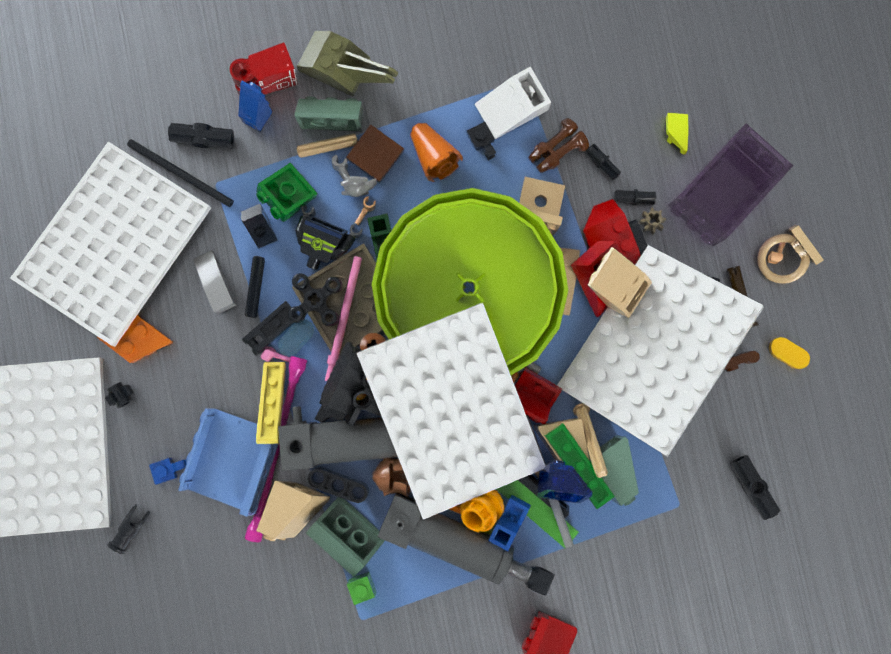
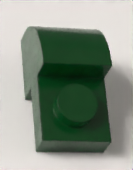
M388 213L367 218L376 259L378 258L380 246L391 232Z

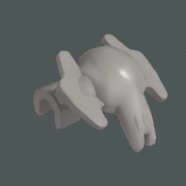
M333 156L332 166L336 171H339L343 179L340 182L345 190L341 192L342 195L351 197L369 194L368 191L376 186V178L368 181L367 177L350 176L347 171L348 160L345 158L344 162L339 164L337 163L338 156Z

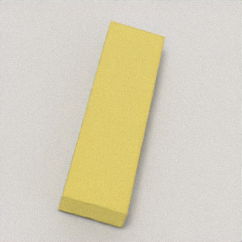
M264 362L256 433L257 444H279L278 426H281L286 372L285 362Z

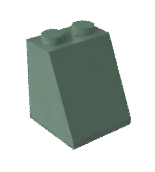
M616 435L600 447L608 474L602 476V479L615 496L611 500L620 506L623 504L627 506L636 499L634 496L639 491L629 441L625 436Z

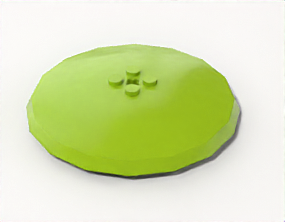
M475 188L433 195L402 215L380 246L372 280L377 320L389 340L483 303L510 375L536 361L560 329L569 291L563 252L543 220L510 196ZM467 282L470 284H475L474 292H466L465 289L467 287L465 286V284Z

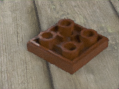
M370 125L346 156V159L373 179L376 178L380 183L404 152V148Z

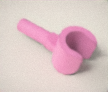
M270 346L266 347L261 354V358L267 362H270L273 357L289 363L291 357L277 353Z

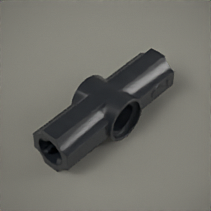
M171 123L168 127L170 142L191 144L198 148H210V146L232 148L234 145V131L232 129L215 128L204 123H194L193 125Z
M748 455L733 460L730 465L742 483L743 491L749 495L762 519L767 520L778 515L780 509L768 490V484L765 480L761 479ZM757 482L758 490L753 492L752 485Z

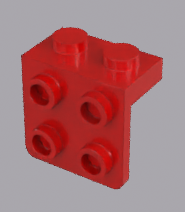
M525 367L515 384L516 391L525 414L536 423L546 424L551 407L562 392V388Z
M539 611L537 617L534 616L532 619L529 636L525 637L523 641V654H569L577 634V628Z

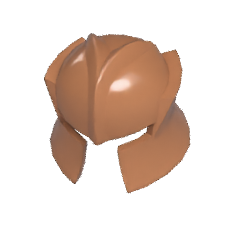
M384 458L372 473L373 481L380 491L383 492L384 496L398 493L409 497L410 486L399 458Z

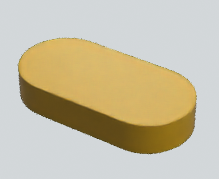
M783 337L775 338L769 344L770 354L791 368L803 369L808 366L810 362L808 352Z

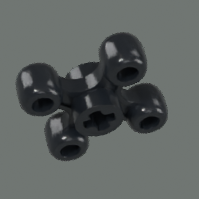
M298 273L294 275L292 285L297 290L303 292L304 301L301 305L294 306L289 310L288 318L290 321L301 323L309 312L316 311L320 313L321 320L325 326H335L339 321V316L334 310L328 308L326 301L330 295L337 294L342 290L341 280L337 277H330L322 288L314 289L311 287L310 280L305 274ZM300 279H304L302 285H298ZM336 282L337 287L332 289L331 284ZM315 295L320 299V302H316V305L311 302V298H315ZM299 311L300 316L298 318H294V313ZM329 315H333L331 322L327 321Z

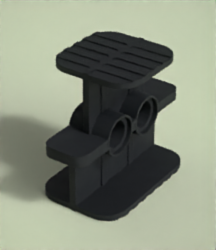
M347 342L324 386L321 402L325 410L331 408L346 414V423L353 426L361 410H366L381 416V413L357 356V352L362 350L354 347L351 342ZM361 393L366 394V397H365L364 399H362V400H357V399H356V397H357L359 394H361Z

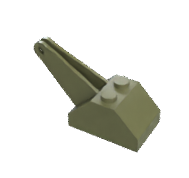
M315 31L297 65L298 71L352 97L360 83L393 84L395 81L393 77L398 75L395 69L371 61L370 57L353 42L332 31Z

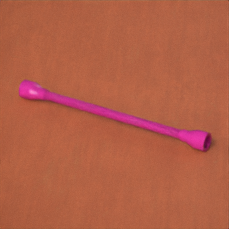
M291 356L289 363V386L282 407L281 426L287 424L286 421H288V413L291 410L295 387L305 371L306 359ZM280 443L256 514H254L253 520L246 530L245 539L251 542H261L263 534L256 530L268 500L277 458L280 453Z

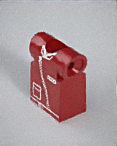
M284 42L251 54L247 59H236L230 64V74L239 96L242 80L248 84L253 82L258 85L264 95L298 85L295 68Z

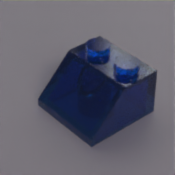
M553 460L552 463L547 464L539 472L537 497L578 504L592 497L591 489L572 466L565 465L564 461Z

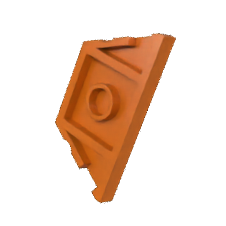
M139 315L135 317L115 347L97 336L100 341L129 363H134L144 356L151 355L174 342Z

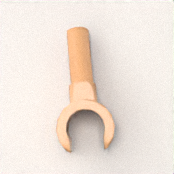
M369 196L363 200L362 212L355 221L357 225H360L368 212L375 209L376 201L371 206L366 205Z
M786 242L780 243L776 252H769L767 257L768 263L777 264L783 259L782 252Z

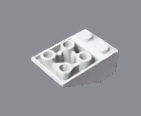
M531 66L512 76L475 103L478 112L484 122H486L494 139L545 113L551 105L549 97Z

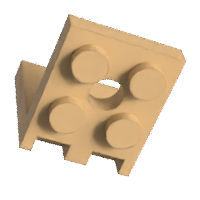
M525 177L519 203L540 217L552 235H555L562 223L563 217L559 216L565 185ZM537 197H543L546 200L544 207H538L535 204Z

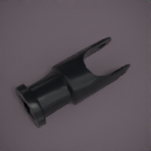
M135 504L119 526L117 535L113 541H109L107 546L116 553L125 554V548L131 539L136 537L150 514L149 510L141 521L132 523L130 522V517L137 507V504Z

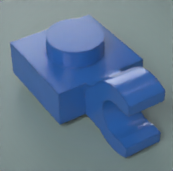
M171 457L150 464L149 467L155 485L178 478L176 471L185 469L187 463L186 459L173 463Z

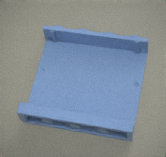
M205 408V411L200 416L199 429L193 437L194 444L192 450L186 458L187 465L185 471L179 479L180 486L178 490H191L240 509L239 514L246 517L256 514L279 444H257V423L216 408Z

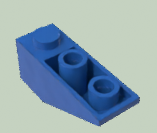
M242 80L240 84L238 116L243 123L261 132L272 114L269 106L270 103L265 99L266 96L261 92L262 89L253 82L248 84Z

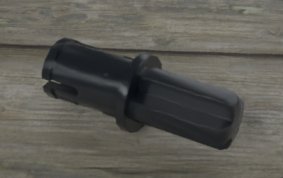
M595 143L585 151L597 164L596 167L601 168L612 180H615L621 174V171L609 160L610 156H606Z
M634 189V191L615 190L614 201L633 203V205L637 203L654 205L656 202V192L638 191V189Z

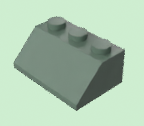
M307 96L305 99L298 100L295 118L301 129L362 132L363 106L361 101L354 98H348L344 101L333 97L321 100L316 97Z
M337 497L306 532L310 538L353 577L365 567L385 541L378 537L379 530L345 499Z

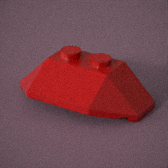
M613 199L593 206L583 230L589 248L597 241H616L621 254L636 265L641 257L640 251L625 213Z

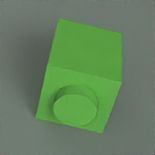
M370 572L348 580L347 587L354 605L375 598L376 589Z

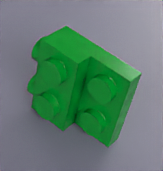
M291 163L258 183L256 190L258 200L262 204L267 203L271 208V215L276 220L280 218L282 222L298 213L303 205L316 198L318 194Z

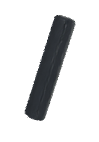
M254 256L252 260L245 316L249 318H256L265 263V258L261 256Z

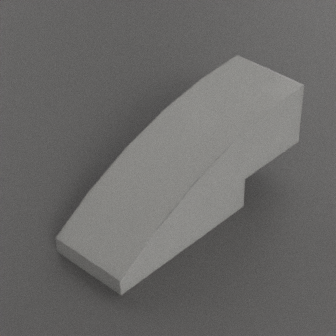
M211 250L194 258L199 278L214 313L219 314L236 306L235 299L229 289V283L214 251Z

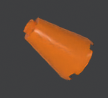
M418 123L413 126L410 136L428 181L435 182L434 178L438 177L442 180L451 175L459 167L457 164L459 159L463 160L462 154L427 123Z

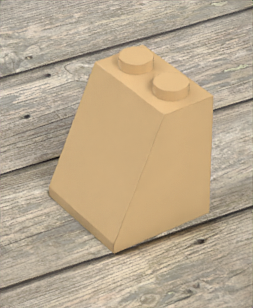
M573 418L534 425V430L564 473L572 476L544 436L561 423L566 426L589 459L582 419Z
M275 481L256 531L264 534L263 538L270 541L295 538L329 501L330 496L297 482Z

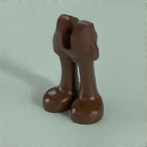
M569 118L560 122L561 130L546 143L540 142L534 147V151L528 159L535 163L542 157L545 158L537 166V170L540 173L556 168L560 164L559 160L571 150L576 148L584 152L589 148L586 135L583 131H579L563 146L553 150L561 141L577 132L578 126L573 120Z

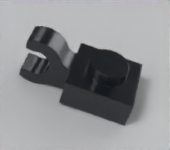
M486 122L467 130V135L476 151L482 148L488 160L496 157V151L491 145L495 139Z

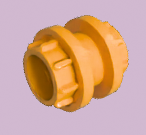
M492 490L462 503L460 513L463 523L467 528L476 532L489 531L504 513L503 499L498 491Z

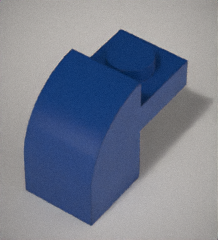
M511 495L504 513L498 520L488 541L508 551L531 505Z

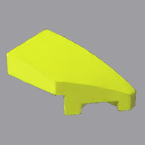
M667 113L666 132L669 136L667 142L670 144L674 143L681 149L680 153L686 155L688 149V114Z

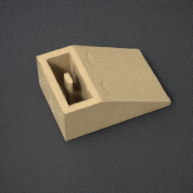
M611 247L609 252L603 256L597 271L591 275L588 286L609 308L630 318L652 281L637 266Z

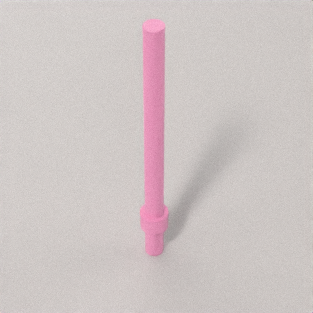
M354 256L331 355H328L327 359L328 368L325 381L329 379L340 355L362 262L360 257Z

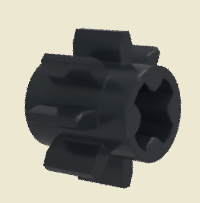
M119 382L107 389L108 396L105 399L109 406L116 405L117 408H121L132 401L130 395L134 394L130 385L123 386L122 382Z

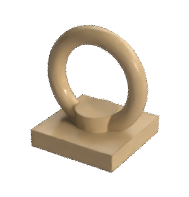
M796 224L788 229L792 235H775L766 240L759 249L757 256L759 270L772 282L780 284L794 282L805 274L810 260L816 265L824 261L799 225ZM777 243H790L801 258L798 269L789 275H777L766 264L767 252Z

